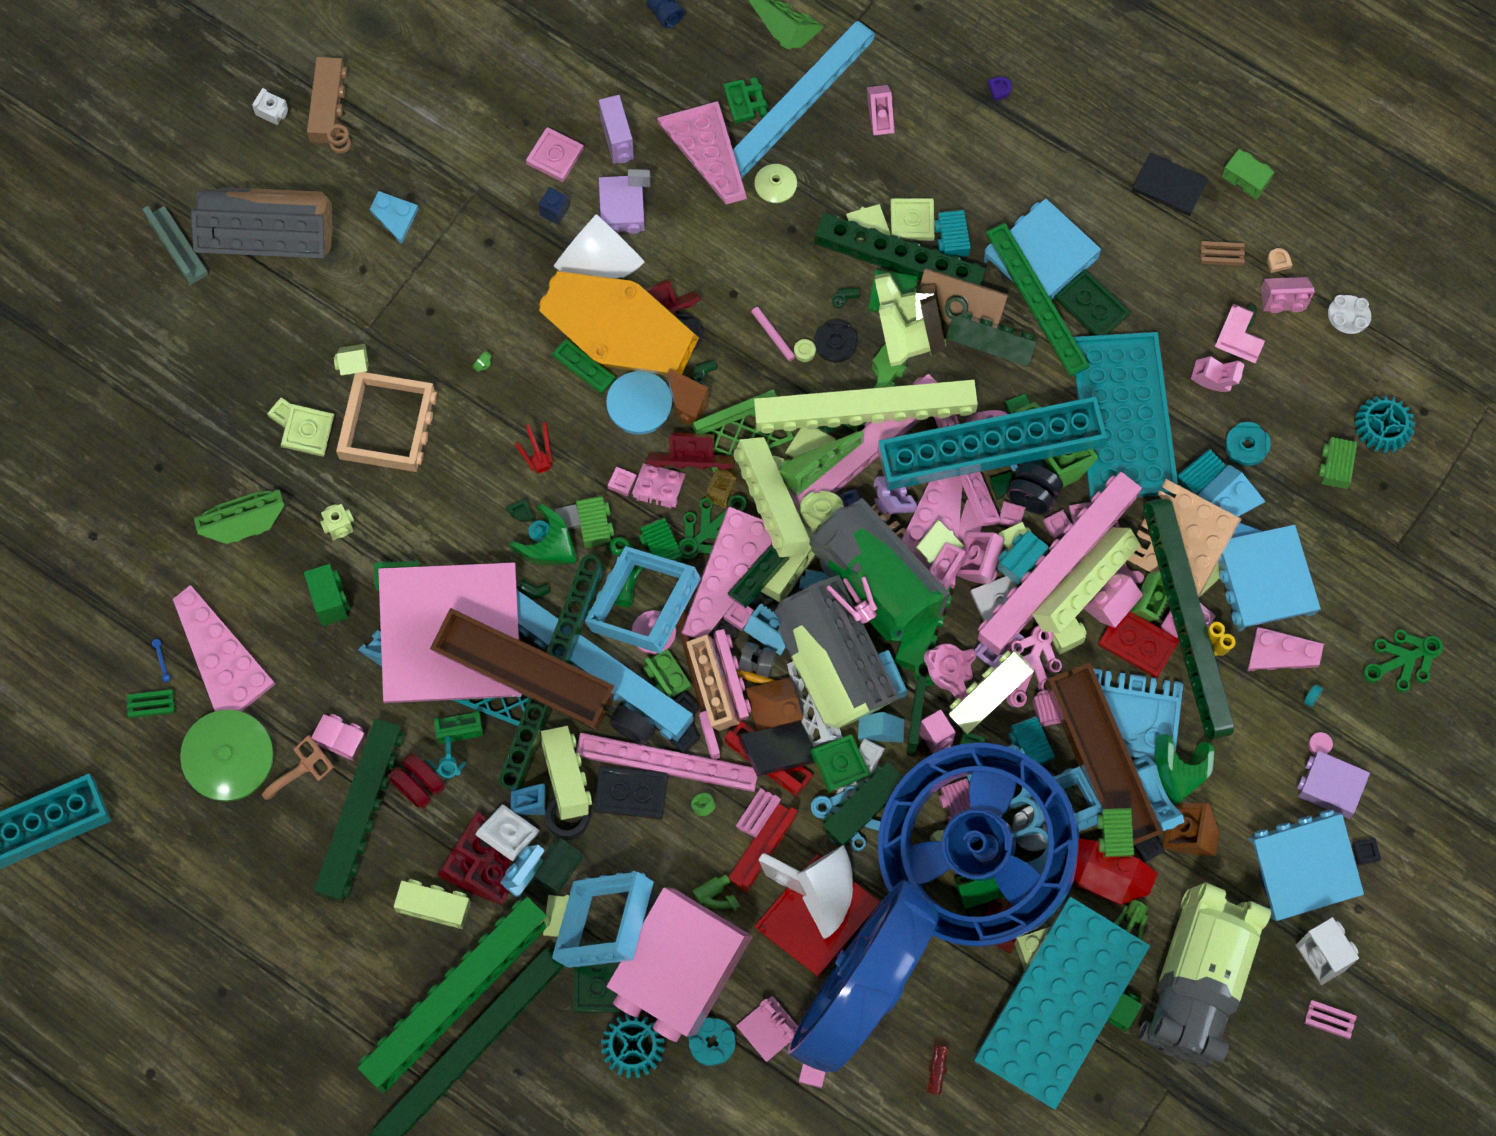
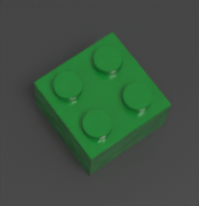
M327 564L304 572L311 598L322 626L348 619L346 611L350 610L337 570L333 571L331 565Z

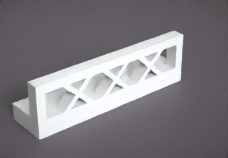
M793 661L788 663L790 678L803 717L801 722L814 748L842 738L840 728L836 729L823 724L810 695L808 694L807 699L803 697L804 683L798 677ZM810 706L814 709L815 713L812 720L808 718L807 714ZM815 728L819 729L821 739L814 742L813 733Z

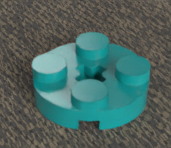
M1242 422L1230 430L1226 437L1225 448L1229 459L1233 463L1253 466L1263 462L1270 450L1271 442L1269 435L1260 428L1261 426L1253 422ZM1247 439L1254 446L1245 448L1242 443Z
M706 1018L698 1033L689 1036V1049L693 1058L702 1065L714 1066L723 1064L734 1053L735 1034L725 1021L717 1018ZM715 1036L717 1038L716 1042L719 1043L718 1046L708 1048L706 1039Z

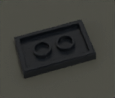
M1150 153L1133 185L1132 191L1190 216L1208 179Z
M801 721L742 734L739 737V741L757 776L815 763L810 753L814 746Z
M599 766L594 812L663 819L668 773Z

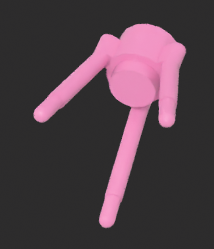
M862 577V582L869 603L866 600L861 602L848 579H843L847 589L857 603L854 606L856 611L831 586L828 585L826 587L852 614L855 621L860 620L864 624L877 615L875 610L878 608L874 603L866 577Z

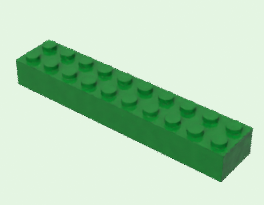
M528 897L524 900H518L512 907L513 911L507 917L503 916L495 924L496 929L491 934L486 933L478 941L480 945L474 951L469 950L462 957L461 960L463 962L457 968L452 967L445 974L444 977L446 979L440 985H434L427 993L429 996L423 1002L419 1001L412 1007L411 1015L406 1020L404 1018L399 1020L393 1028L395 1031L389 1037L387 1035L384 1036L377 1043L376 1046L378 1048L372 1054L367 1053L360 1060L359 1071L383 1095L550 925L547 915Z

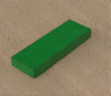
M565 339L552 353L553 358L601 395L616 380L612 373L594 361L568 339Z

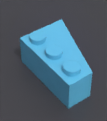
M1230 465L1198 494V496L1237 517L1265 502L1244 474Z

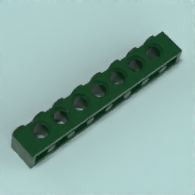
M824 213L815 233V245L897 273L918 276L917 280L920 281L922 280L925 268L980 286L985 277L986 268H983L980 264L962 261L957 256L942 254L937 249L924 248L916 242L901 240L896 235L889 236L881 233L878 229H869L855 221L843 220L835 214L828 215ZM836 232H843L844 235L838 236V235H836L835 233H836ZM861 238L864 239L865 242L859 243L855 240ZM881 245L885 247V249L879 250L876 248V246ZM901 252L904 253L905 256L899 257L896 255V253ZM922 259L925 261V263L920 264L917 263L916 260ZM942 266L946 270L940 271L936 267ZM963 273L966 277L960 278L957 274Z

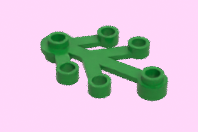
M740 495L731 497L729 507L734 508L735 504H740L742 507L738 510L745 512V498ZM704 498L700 501V510L702 511L701 532L698 535L693 536V526L697 522L696 515L688 512L683 517L685 538L679 542L678 547L684 559L691 560L698 554L711 553L713 545H702V543L706 539H716L726 510L710 523V512L713 509V502L709 498ZM704 503H709L710 507L703 508L702 505ZM688 517H693L694 521L689 523L686 521V519ZM688 546L693 548L691 552H686L684 549Z
M1397 630L1393 635L1394 643L1398 645L1408 643L1418 647L1417 649L1410 651L1387 643L1384 639L1376 640L1373 645L1376 653L1383 654L1386 652L1398 657L1380 666L1369 664L1363 671V677L1368 683H1377L1383 674L1404 665L1401 677L1395 684L1396 690L1400 693H1405L1410 688L1409 681L1416 659L1424 656L1421 669L1415 674V680L1420 684H1424L1430 678L1429 670L1433 658L1438 657L1443 651V644L1439 638L1427 636L1421 639L1407 634L1404 630ZM1397 634H1401L1404 640H1399ZM1377 644H1383L1384 649H1379L1377 647ZM1427 645H1433L1434 651L1429 650ZM1368 672H1373L1376 677H1369ZM1419 673L1425 674L1426 679H1421ZM1400 682H1403V683L1406 684V688H1405V689H1403V688H1401V687L1399 686V683H1400Z

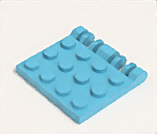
M1093 668L1131 759L1137 760L1148 756L1154 762L1155 740L1161 734H1167L1172 737L1174 751L1176 752L1183 682L1174 681L1172 694L1169 696L1170 680H1165L1162 686L1163 692L1160 695L1155 694L1156 678H1151L1147 693L1145 692L1146 676L1130 674L1128 689H1124L1125 674L1120 673L1117 680L1118 686L1115 688L1110 687L1111 671L1105 672L1104 684L1102 686V670Z

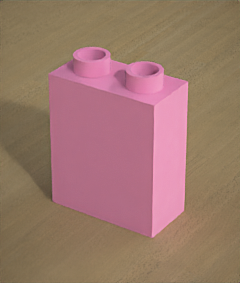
M663 888L642 924L633 960L620 962L607 985V988L618 994L613 1004L634 1017H638L642 1009L657 1018L653 1029L674 1042H678L682 1034L686 1037L696 1035L753 936L678 890Z

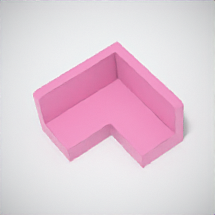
M1233 304L1215 347L1256 363L1265 340L1245 332L1253 311Z

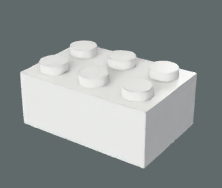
M1333 917L1310 930L1296 944V947L1321 985L1345 972L1359 959L1356 946L1347 940L1344 935L1345 930L1340 922H1336Z

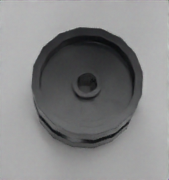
M1033 463L1020 464L1014 476L1015 480L1011 481L1006 491L1008 498L1014 504L1025 507V510L1037 515L1050 514L1055 503L1054 498L1059 496L1063 488L1062 480L1042 466Z

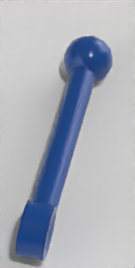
M154 639L152 645L157 651L163 673L162 681L169 682L171 677L167 674L160 649L162 643L159 639Z

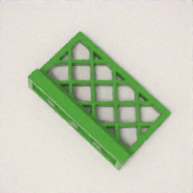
M774 389L695 421L692 425L695 434L711 432L718 435L714 451L727 456H734L731 452L735 442L739 443L740 441L737 437L741 429L753 433L751 438H754L755 434L766 438L769 450L794 440L791 431H785L787 437L779 440L772 437L773 432L767 435L759 431L757 432L756 427L754 430L743 425L746 417H755L754 399L777 397ZM731 424L739 427L735 438L723 434L725 426ZM721 437L733 441L729 452L717 448ZM711 467L713 473L720 471L717 467Z

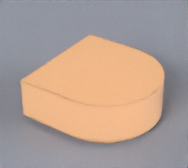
M1276 248L1269 253L1267 264L1271 273L1292 268L1290 256L1284 249Z

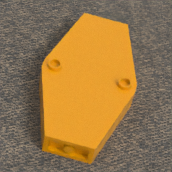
M557 271L556 275L551 278L549 282L550 288L540 301L539 311L594 361L605 367L668 375L669 369L680 374L683 373L699 337L639 284L629 280Z

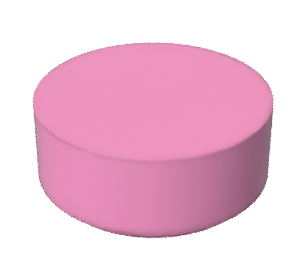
M1319 732L1310 738L1308 746L1314 755L1318 751L1328 754L1332 749L1333 742L1329 735Z

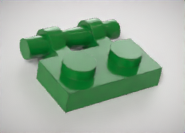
M758 78L750 79L751 85L745 86L744 79L723 84L734 124L754 120L755 111L760 113L761 118L768 114L767 109L769 107L767 101L763 98V87L759 84ZM749 95H753L756 102L751 103Z

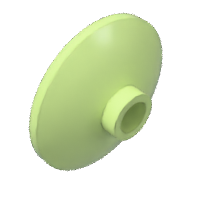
M781 164L767 165L755 177V190L763 200L770 203L787 201L794 195L797 188L795 174L790 168ZM777 178L779 181L774 182L772 179Z

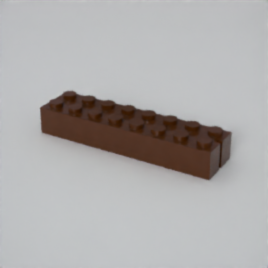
M452 608L449 609L430 647L433 652L596 730L599 729L607 713L603 709L604 706L609 708L618 690L614 685Z
M1086 663L1071 669L1069 672L1066 671L1047 679L1044 684L1077 763L1102 809L1131 808L1133 846L1162 834V829L1091 663Z

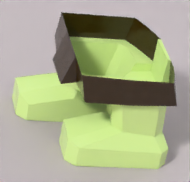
M890 273L875 275L880 302V319L891 366L901 365L909 357L926 352L933 356L946 349L945 329L935 283L918 285V287H915V292L901 294Z

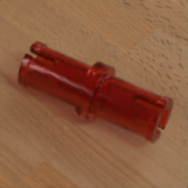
M933 1045L932 1063L928 1067L930 1077L927 1093L942 1095L944 1074H947L945 1066L949 1048Z

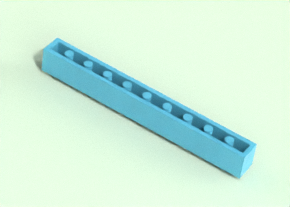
M516 589L518 633L525 638L529 636L535 640L534 644L541 650L548 649L558 618ZM567 625L563 630L564 635L571 634L573 629ZM582 635L579 636L569 664L614 685L618 690L613 701L618 699L624 704L623 707L647 719L652 725L660 729V734L666 739L671 740L673 738L675 741H678L694 721L693 714ZM559 646L555 651L556 656H562L565 652V647Z

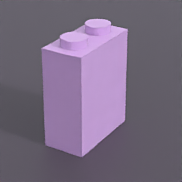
M620 95L600 99V119L613 164L626 163L634 159L633 140Z
M628 176L599 177L601 219L617 234L619 232L636 234L640 231H645L642 187L629 186Z
M1318 751L1314 757L1310 756L1305 768L1308 769L1306 777L1302 776L1297 789H1300L1298 797L1327 810L1341 813L1343 817L1350 819L1356 810L1370 773Z

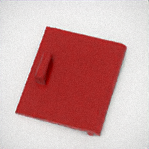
M816 854L804 869L823 856ZM853 882L851 904L843 922L833 934L825 939L821 935L802 898L804 895L790 888H787L754 927L819 977L881 903L855 882Z

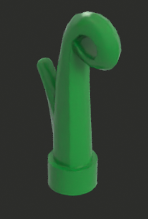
M615 537L609 543V550L614 555H621L624 548L617 549L616 545L620 544L624 548L625 546L633 548L630 541L623 537ZM635 566L633 567L615 601L616 605L620 607H631L633 605L634 587L644 567L638 566L636 570Z

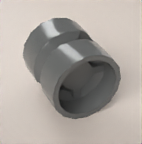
M746 642L738 670L748 673L756 671L758 676L769 679L776 660L777 650L767 647L761 650L759 645ZM754 656L759 657L757 664L753 662Z

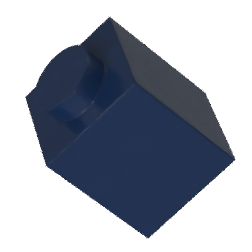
M549 187L538 204L540 216L559 225L569 209L568 196Z

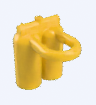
M1214 622L1207 628L1214 656H1224L1235 646L1234 637L1230 634L1224 635L1225 627L1222 623Z

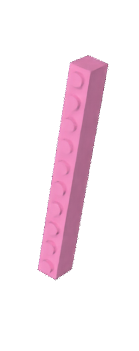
M927 374L924 378L919 377L912 385L937 382ZM909 418L902 422L885 420L879 424L867 422L862 430L864 442L798 497L790 488L788 489L799 517H801L800 503L807 494L814 492V494L820 493V491L836 494L879 457V440L903 436L921 420Z
M1122 472L1117 477L1113 475L1105 484L1107 488L1102 493L1100 491L1097 492L1091 500L1093 504L1088 509L1084 507L1078 514L1077 518L1079 520L1075 524L1070 523L1063 532L1065 536L1061 540L1056 539L1049 548L1051 552L1046 557L1042 555L1035 564L1036 569L1032 573L1028 571L1021 579L1022 585L1018 589L1014 587L1006 597L1008 598L1007 602L1004 605L1000 603L992 613L994 615L990 621L985 620L978 628V640L999 656L1033 618L1032 614L1137 499L1142 487Z

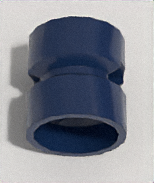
M647 0L648 8L656 15L663 28L675 26L685 15L684 9L675 0Z

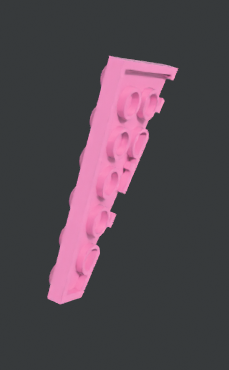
M959 476L928 483L901 540L928 570L931 564L925 562L926 559L915 547L938 520L949 531H953V535L957 539L959 538L962 483ZM955 578L950 585V587L953 589L955 586Z

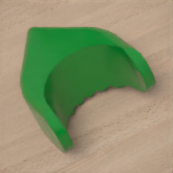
M539 503L536 507L537 511L550 524L546 537L535 545H523L511 541L509 544L510 549L527 561L540 566L576 564L577 558L565 521L556 512Z
M1161 734L1156 738L1154 763L1157 766L1161 783L1172 804L1180 803L1211 775L1214 763V747L1211 743H1199L1189 764H1185L1174 751L1173 739L1170 735Z

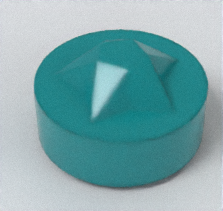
M544 521L533 522L528 531L530 539L536 544L541 542L549 531V525Z

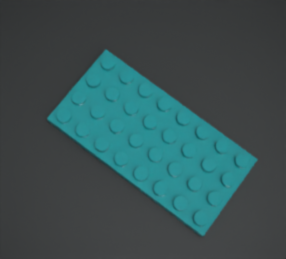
M1158 332L1073 337L1090 365L1088 369L1075 375L1077 400L1097 397L1107 435L1105 446L1093 449L1098 456V460L1086 471L1089 500H1092L1097 492L1100 491L1102 493L1107 488L1105 486L1107 481L1113 475L1117 477L1120 472L1142 487L1138 497L1159 496L1160 490L1169 495H1176L1162 487L1165 479L1177 485L1178 480Z
M1068 896L973 1060L1056 1110L1150 945Z

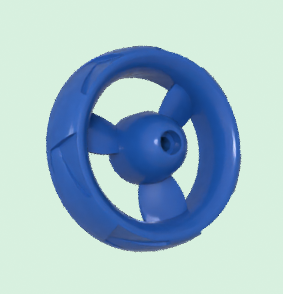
M990 743L960 744L948 747L925 758L914 766L896 786L886 804L878 833L879 864L889 892L900 881L905 880L918 889L937 909L938 922L933 936L965 946H994L1009 942L1029 931L1035 930L1044 924L1061 906L1071 889L1075 877L1079 828L1072 804L1064 789L1037 761L1024 753L1002 745ZM972 775L969 787L971 809L962 811L951 819L945 828L942 841L922 842L911 846L915 821L928 799L938 789L952 780ZM1016 782L1033 796L1047 824L1049 851L1042 875L1027 862L1014 857L1016 851L1015 835L1010 825L1002 818L1014 796ZM983 842V847L979 850L980 844ZM952 868L959 875L971 880L988 881L995 879L999 889L1013 907L990 916H962L954 914L938 905L925 892L921 884L936 879Z
M905 880L900 881L874 910L845 951L841 950L837 955L838 959L835 962V967L817 993L790 1042L787 1051L790 1056L813 1069L834 1073L852 1058L882 1017L892 1010L901 997L905 983L924 953L938 922L937 909L918 889Z

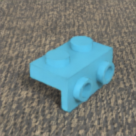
M539 845L523 848L514 864L507 869L500 883L515 897L519 896L543 864V860L540 857L545 850Z

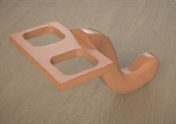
M310 735L293 749L301 759L299 765L278 778L264 790L262 796L265 800L274 797L281 788L306 772H311L320 781L334 768L333 764ZM306 741L314 749L309 757H305L300 750L301 745ZM320 759L328 767L327 771L322 775L314 768V764Z

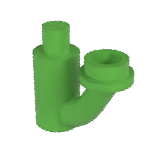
M726 875L719 879L714 877L692 891L698 903L707 908L732 909L735 912L736 908L739 907V903L733 894L731 896L727 895L725 897L726 901L712 899L724 891L723 887L730 883Z

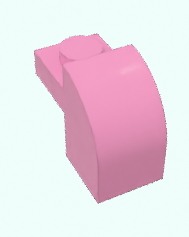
M1211 356L1196 360L1191 380L1211 390L1229 392L1232 385L1239 384L1244 364L1240 361L1222 364Z

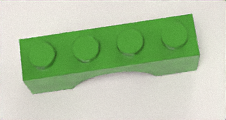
M884 344L872 362V370L877 377V384L874 388L894 387L896 378H901L907 370L906 361L901 365L891 366L886 344ZM863 422L862 424L856 426L850 424L844 425H846L847 427L856 432L860 429V427L864 428V425L867 422Z

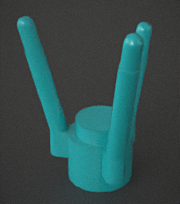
M447 736L445 742L446 755L440 759L439 766H436L429 759L426 760V763L435 771L436 775L441 774L445 778H451L455 774H461V770L465 767L466 762L463 761L457 767L456 760L451 757L450 737Z

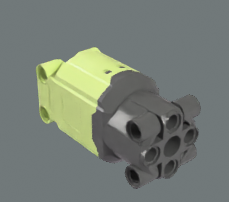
M1206 882L1188 889L1183 896L1181 902L1183 910L1156 989L1159 995L1158 1004L1152 1022L1145 1020L1138 1034V1040L1159 1048L1162 1053L1174 1058L1189 1060L1203 1067L1206 1065L1211 1066L1214 1060L1221 1063L1227 1055L1229 1044L1221 1040L1229 1015L1237 1011L1260 940L1261 931L1266 927L1271 915L1270 909L1252 901L1240 903L1239 905L1227 902L1225 890Z

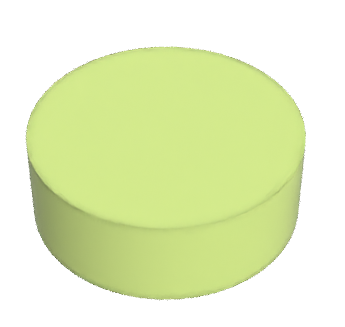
M802 339L795 344L794 355L799 361L808 362L814 358L816 347L812 341Z

